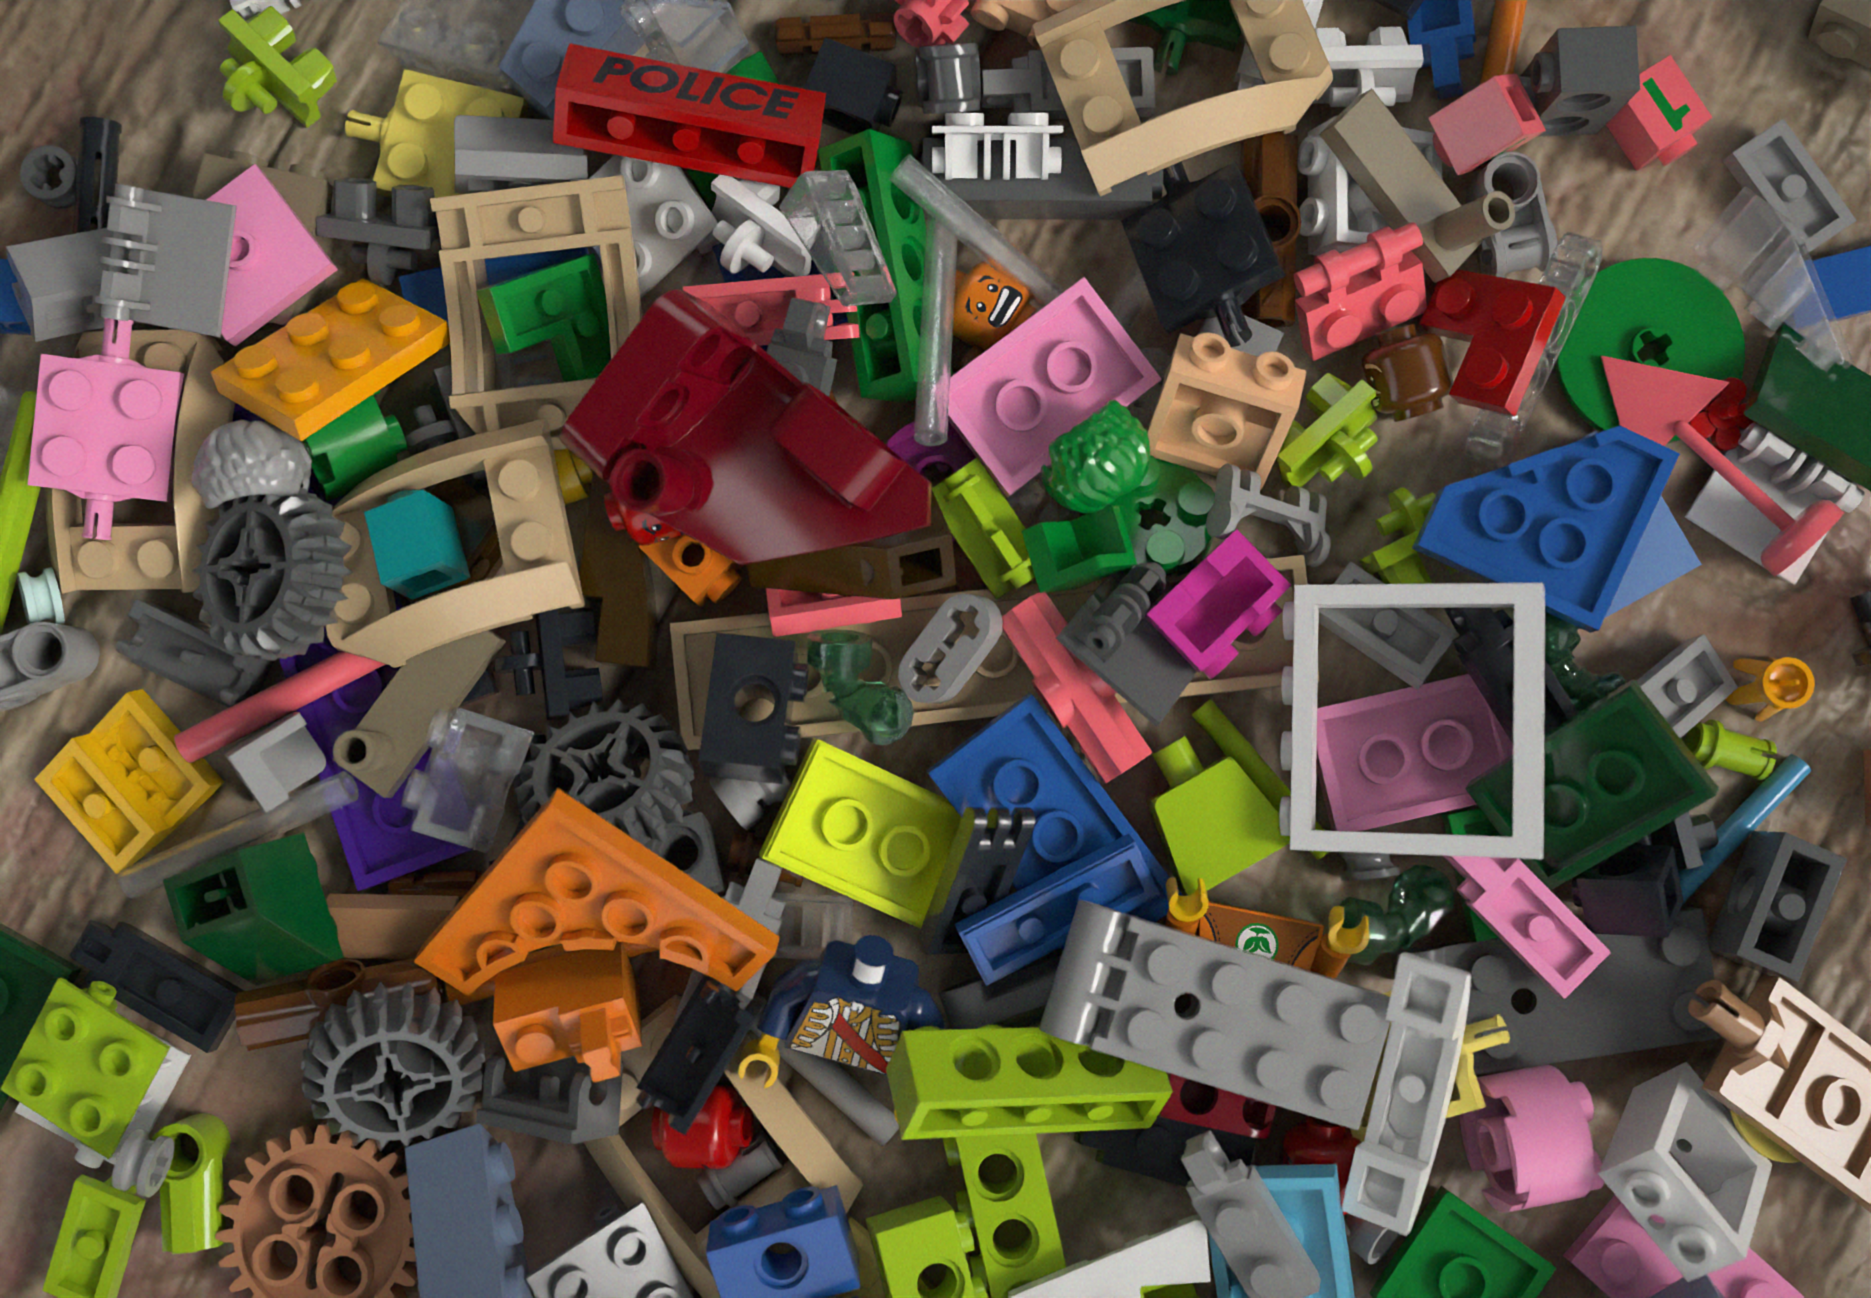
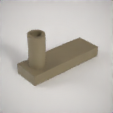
M1372 88L1356 97L1319 134L1393 230L1411 222L1416 223L1422 234L1423 245L1411 251L1423 263V269L1434 283L1450 277L1486 237L1509 228L1514 221V205L1511 199L1500 191L1490 192L1467 204L1461 205Z
M487 630L451 641L407 659L406 665L400 667L356 729L347 731L338 737L333 748V761L382 797L392 798L507 641L493 631Z

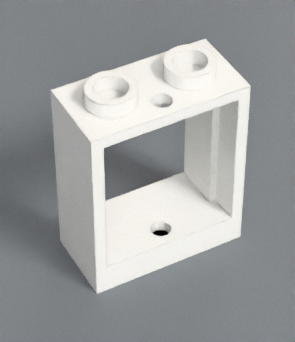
M1685 1062L1633 1088L1598 1175L1687 1282L1746 1259L1772 1163L1766 1157L1756 1152L1737 1131L1730 1113L1716 1098L1701 1088L1704 1082ZM1669 1151L1682 1165V1167L1687 1171V1173L1692 1177V1179L1697 1183V1185L1702 1189V1191L1707 1195L1706 1197L1695 1185V1183L1690 1179V1177L1685 1173V1171L1680 1167V1165L1674 1160V1158L1669 1154ZM1651 1215L1661 1216L1665 1223L1655 1222Z

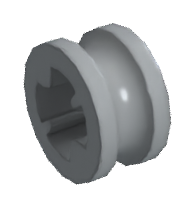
M142 1129L134 1130L127 1137L117 1156L112 1176L113 1187L126 1191L134 1185L139 1195L148 1198L153 1196L162 1185L169 1171L174 1154V1140L171 1137L162 1135L153 1141L148 1131Z

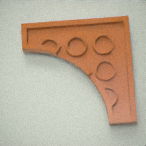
M557 788L422 944L413 962L469 997L481 984L497 973L525 961L528 952L557 944H562L565 951L585 949L614 950L617 941L659 948L660 958L699 971L737 992L775 955L780 936Z

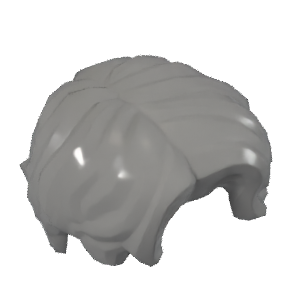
M238 420L217 427L205 439L194 460L195 469L192 472V485L198 489L206 508L211 509L225 501H234L235 498L248 495L275 494L288 497L297 496L300 487L307 489L308 492L312 460L303 441L296 439L267 421L248 422L246 420Z

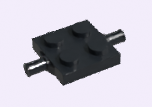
M1181 161L1170 166L1172 172L1169 167L1163 169V185L1167 194L1158 202L1121 220L1160 324L1168 334L1196 320L1216 317L1224 338L1230 347L1240 346L1241 344L1233 323L1237 333L1245 343L1253 335L1240 305L1245 303L1257 290L1285 277L1286 274L1244 174L1237 162L1235 161L1198 181L1190 182Z

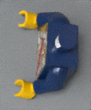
M867 935L858 939L855 945L839 940L829 941L819 959L807 958L783 972L776 979L756 1027L762 1031L759 1039H754L747 1043L742 1050L738 1071L741 1080L743 1079L746 1066L750 1062L762 1060L769 1065L763 1088L772 1086L778 1075L780 1053L777 1045L780 1039L786 1040L784 1048L887 1075L886 1068L903 1031H913L928 1026L944 1030V1019L930 993L919 987V966L913 960L894 956V950L885 938L878 935Z

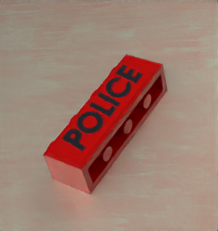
M569 43L555 91L553 143L811 191L826 93Z

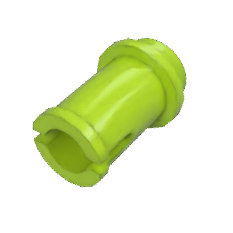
M1709 719L1705 723L1698 722L1688 731L1684 742L1704 769L1717 766L1749 775L1754 779L1764 780L1772 772L1776 759L1761 756L1763 752L1771 755L1777 753L1776 744L1772 740L1759 739L1724 729V725L1715 719Z

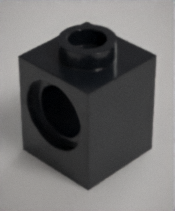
M827 37L823 41L803 88L826 93L822 123L851 135L868 129L879 132L881 125L891 127L903 97V91L897 89L895 64Z
M1631 844L1572 878L1573 902L1576 907L1583 908L1586 927L1593 934L1669 937L1683 903L1673 845Z

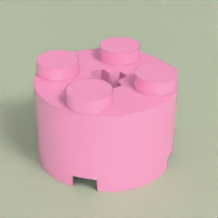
M1541 1065L1476 1077L1486 1107L1460 1114V1127L1466 1156L1472 1171L1484 1169L1492 1188L1481 1189V1191L1494 1209L1507 1213L1579 1199L1586 1196L1590 1190L1603 1187L1604 1181L1598 1175L1602 1162L1593 1149L1587 1123L1593 1119L1594 1107L1590 1093L1582 1082L1569 1083L1567 1078L1551 1065Z

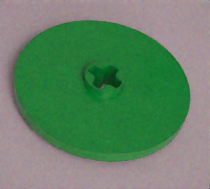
M1638 258L1622 261L1601 270L1575 291L1566 303L1557 322L1553 341V361L1557 380L1569 404L1585 422L1599 432L1620 425L1600 356L1717 380L1729 377L1741 380L1745 365V341L1736 311L1724 293L1710 279L1693 268L1675 261L1659 258ZM1655 341L1661 351L1655 355L1654 359L1642 362L1636 352L1643 347V343L1646 345ZM1675 435L1668 443L1676 442L1681 439L1677 435Z

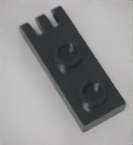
M967 807L965 809L918 935L926 955L969 953L955 923L1007 897L1034 829L1035 816L1030 807H1015L1011 815L1006 807H991L987 815L983 807Z

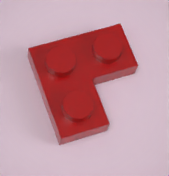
M1459 269L1450 277L1438 281L1420 325L1428 333L1471 342L1449 395L1459 404L1515 417L1566 297L1556 287Z

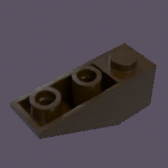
M932 489L931 525L928 527L843 547L746 564L751 587L897 599L956 585L952 533Z

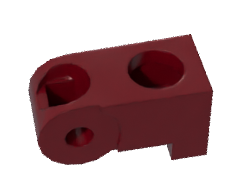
M1166 1072L1172 1094L1160 1111V1117L1249 1137L1269 1138L1277 1105Z

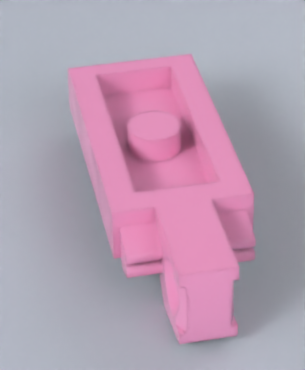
M1443 855L1465 878L1456 888L1462 897L1467 900L1465 904L1556 996L1565 999L1611 953L1519 858Z

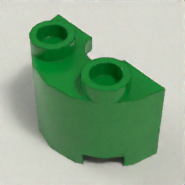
M378 390L303 440L312 460L311 469L326 501L349 493L358 483L397 463L396 454L407 450L406 439L395 416L391 414L383 417L374 395L381 393V390Z

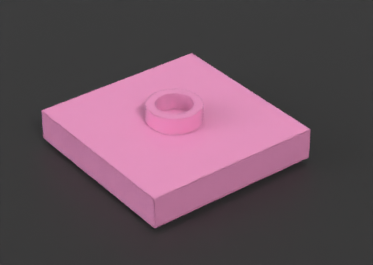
M256 164L252 165L207 199V201L237 206L221 334L226 341L235 347L338 270L270 179Z

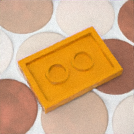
M362 278L355 283L344 286L335 296L309 312L295 316L286 326L257 344L241 349L234 358L211 371V375L218 393L296 439L303 441L450 344L449 327L446 320Z

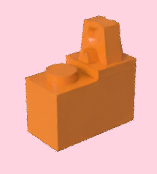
M617 941L614 950H578L504 970L495 975L493 1026L514 1072L575 1056L578 1064L585 1062V1064L590 1066V1076L594 1083L620 1076L621 1052L642 1046L640 986L623 942Z

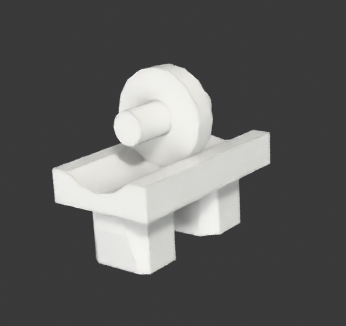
M1401 27L1377 28L1369 33L1366 46H1346L1345 33L1341 32L1339 28L1315 29L1330 64L1333 81L1317 102L1315 99L1312 104L1330 103V107H1347L1356 97L1371 88L1385 106H1394L1395 102L1411 101L1415 76L1418 69L1421 68L1424 58L1422 45H1408Z
M719 175L711 182V190L716 193V201L711 213L718 222L712 235L725 245L720 258L723 267L732 273H737L750 263L761 272H765L772 265L787 277L807 276L810 273L812 252L825 233L826 216L823 212L808 201H800L788 214L784 215L773 207L779 200L780 186L741 178L735 179L725 175Z

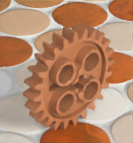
M327 1121L318 1125L315 1137L307 1124H303L291 1130L290 1142L282 1135L267 1141L268 1155L257 1152L244 1161L252 1175L240 1174L228 1183L232 1190L241 1198L231 1199L219 1206L218 1210L223 1215L234 1219V1224L215 1234V1239L233 1243L234 1251L221 1259L219 1266L227 1268L238 1266L241 1275L230 1285V1292L241 1291L249 1287L254 1293L252 1298H408L401 1285L413 1287L418 1282L417 1266L411 1262H416L408 1176L407 1172L402 1173L397 1167L404 1157L405 1149L401 1147L385 1156L380 1152L375 1139L371 1138L365 1143L360 1142L354 1147L349 1137L350 1130L342 1132L338 1138L337 1134H330ZM341 1173L344 1176V1183L341 1192L335 1198L337 1187L335 1174ZM295 1175L306 1178L312 1184L314 1190L312 1204H306L295 1196L292 1188ZM357 1190L371 1194L376 1200L378 1206L376 1219H368L357 1211L354 1203ZM328 1215L326 1228L317 1225L319 1220ZM327 1231L336 1234L334 1239L324 1245ZM278 1241H285L295 1249L298 1257L296 1268H290L279 1260L276 1252ZM340 1256H348L357 1262L361 1270L360 1283H352L341 1275L338 1267ZM318 1262L316 1269L317 1286L315 1287L309 1283L311 1268Z

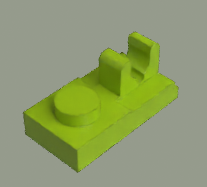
M84 1174L75 1180L42 1291L58 1298H117L146 1201L135 1196L137 1193L136 1186L132 1185L126 1191L113 1187L112 1176L105 1182Z

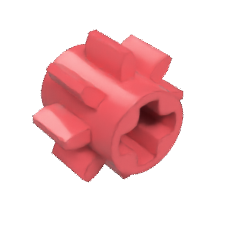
M895 0L901 5L893 14L895 28L908 44L916 48L944 45L946 42L953 44L969 26L967 20L960 15L969 5L968 0Z

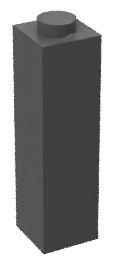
M923 138V211L925 219L1123 220L1150 206L1152 199H1161L1163 169L1150 175L1147 172L1141 173L1112 186V192L1100 197L1076 138H1049V147H1061L1062 162L1061 173H1049L1048 180H1041V178H1015L1016 140H1010L1009 180H1003L1002 174L1003 140H991L990 180H984L983 140H977V178H952V180H945V173H932V147H945V138Z

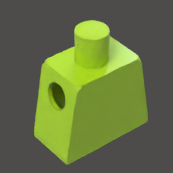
M1186 736L1173 741L1152 754L1170 787L1149 798L1146 802L1172 875L1176 877L1177 887L1184 896L1191 895L1197 890L1198 878L1204 880L1206 891L1290 844V836L1281 835L1279 813L1231 756L1222 757L1203 767Z

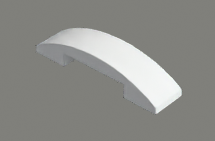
M1406 952L1400 954L1385 1018L1392 1022L1365 1140L1355 1149L1341 1211L1405 1236L1411 1231L1434 1162L1453 1090L1466 1024L1471 973Z

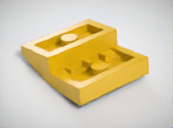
M144 689L127 692L89 734L72 738L34 779L116 874L127 870L158 845L224 783L223 779L204 758L189 763L182 757L174 740L175 735L180 733V730Z

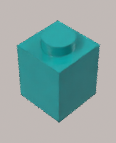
M424 489L397 492L387 499L386 504L364 512L382 585L413 600L470 578L453 508Z

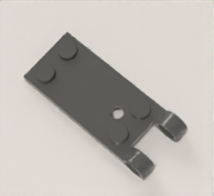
M1700 908L1680 909L1668 938L1594 934L1611 953L1565 999L1556 996L1500 938L1480 942L1466 940L1391 952L1394 978L1400 954L1403 952L1471 973L1465 1025L1492 1018L1497 1014L1503 1018L1506 1026L1484 1032L1482 1037L1508 1030L1509 1043H1502L1473 1052V1070L1475 1075L1724 1038L1704 1022L1695 1019L1688 1011L1691 999L1696 1000L1706 1008L1710 1006L1694 993L1703 983L1715 980L1703 909ZM1520 988L1529 990L1533 998L1530 1009L1523 1013L1516 1012L1511 1004L1513 993Z

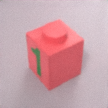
M1671 55L1639 74L1640 90L1606 124L1636 171L1657 158L1665 167L1688 153L1698 145L1693 135L1713 118Z
M1517 73L1490 78L1428 118L1436 132L1433 135V144L1437 154L1447 166L1454 167L1457 175L1481 170L1495 156L1504 152H1511L1546 131Z

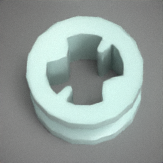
M44 568L42 574L38 577H31L27 572L17 573L20 595L28 625L45 619L53 620L56 624L64 623L63 606L53 568Z

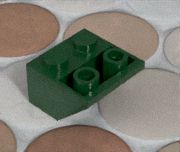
M304 832L234 851L162 880L182 943L255 986L344 957L338 939L337 925L330 914L318 877L317 862L310 852Z

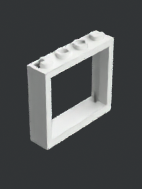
M1544 584L1294 585V602H1285L1283 608L1284 639L1294 640L1293 666H1284L1282 672V700L1284 705H1292V731H1283L1281 737L1282 770H1291V797L1283 796L1281 798L1279 814L1280 832L1282 836H1290V850L1543 859ZM1514 607L1513 837L1315 830L1319 608Z

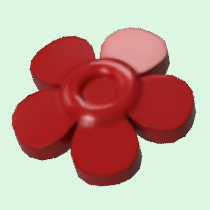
M1734 377L1723 379L1722 381L1730 383L1701 410L1702 412H1699L1688 423L1705 439L1711 436L1712 444L1720 451L1737 448L1740 445L1738 441L1742 436L1740 430H1746L1754 422L1743 414L1747 403L1738 404L1746 396V385L1742 380Z

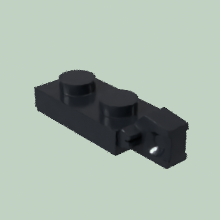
M1443 607L1456 632L1459 633V636L1452 640L1456 651L1460 653L1458 655L1459 659L1513 744L1514 621L1504 609L1493 612L1491 607ZM1546 660L1544 734L1578 714Z

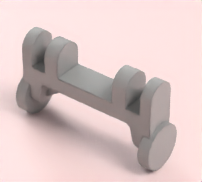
M1229 463L1224 464L1217 474L1215 503L1207 516L1206 527L1209 535L1218 539H1226L1234 532L1241 518L1249 514L1287 526L1295 536L1298 555H1304L1305 565L1309 567L1320 566L1326 560L1330 551V538L1325 532L1326 497L1316 492L1309 493L1307 489L1294 485L1286 491L1283 502L1260 495L1261 478L1258 473L1247 469L1240 471L1238 466Z

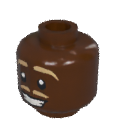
M1414 324L1376 335L1379 348L1367 352L1361 361L1366 383L1376 391V397L1371 400L1375 410L1385 414L1392 413L1394 422H1398L1444 408L1441 398L1449 394L1454 380L1441 338L1432 333L1417 336Z

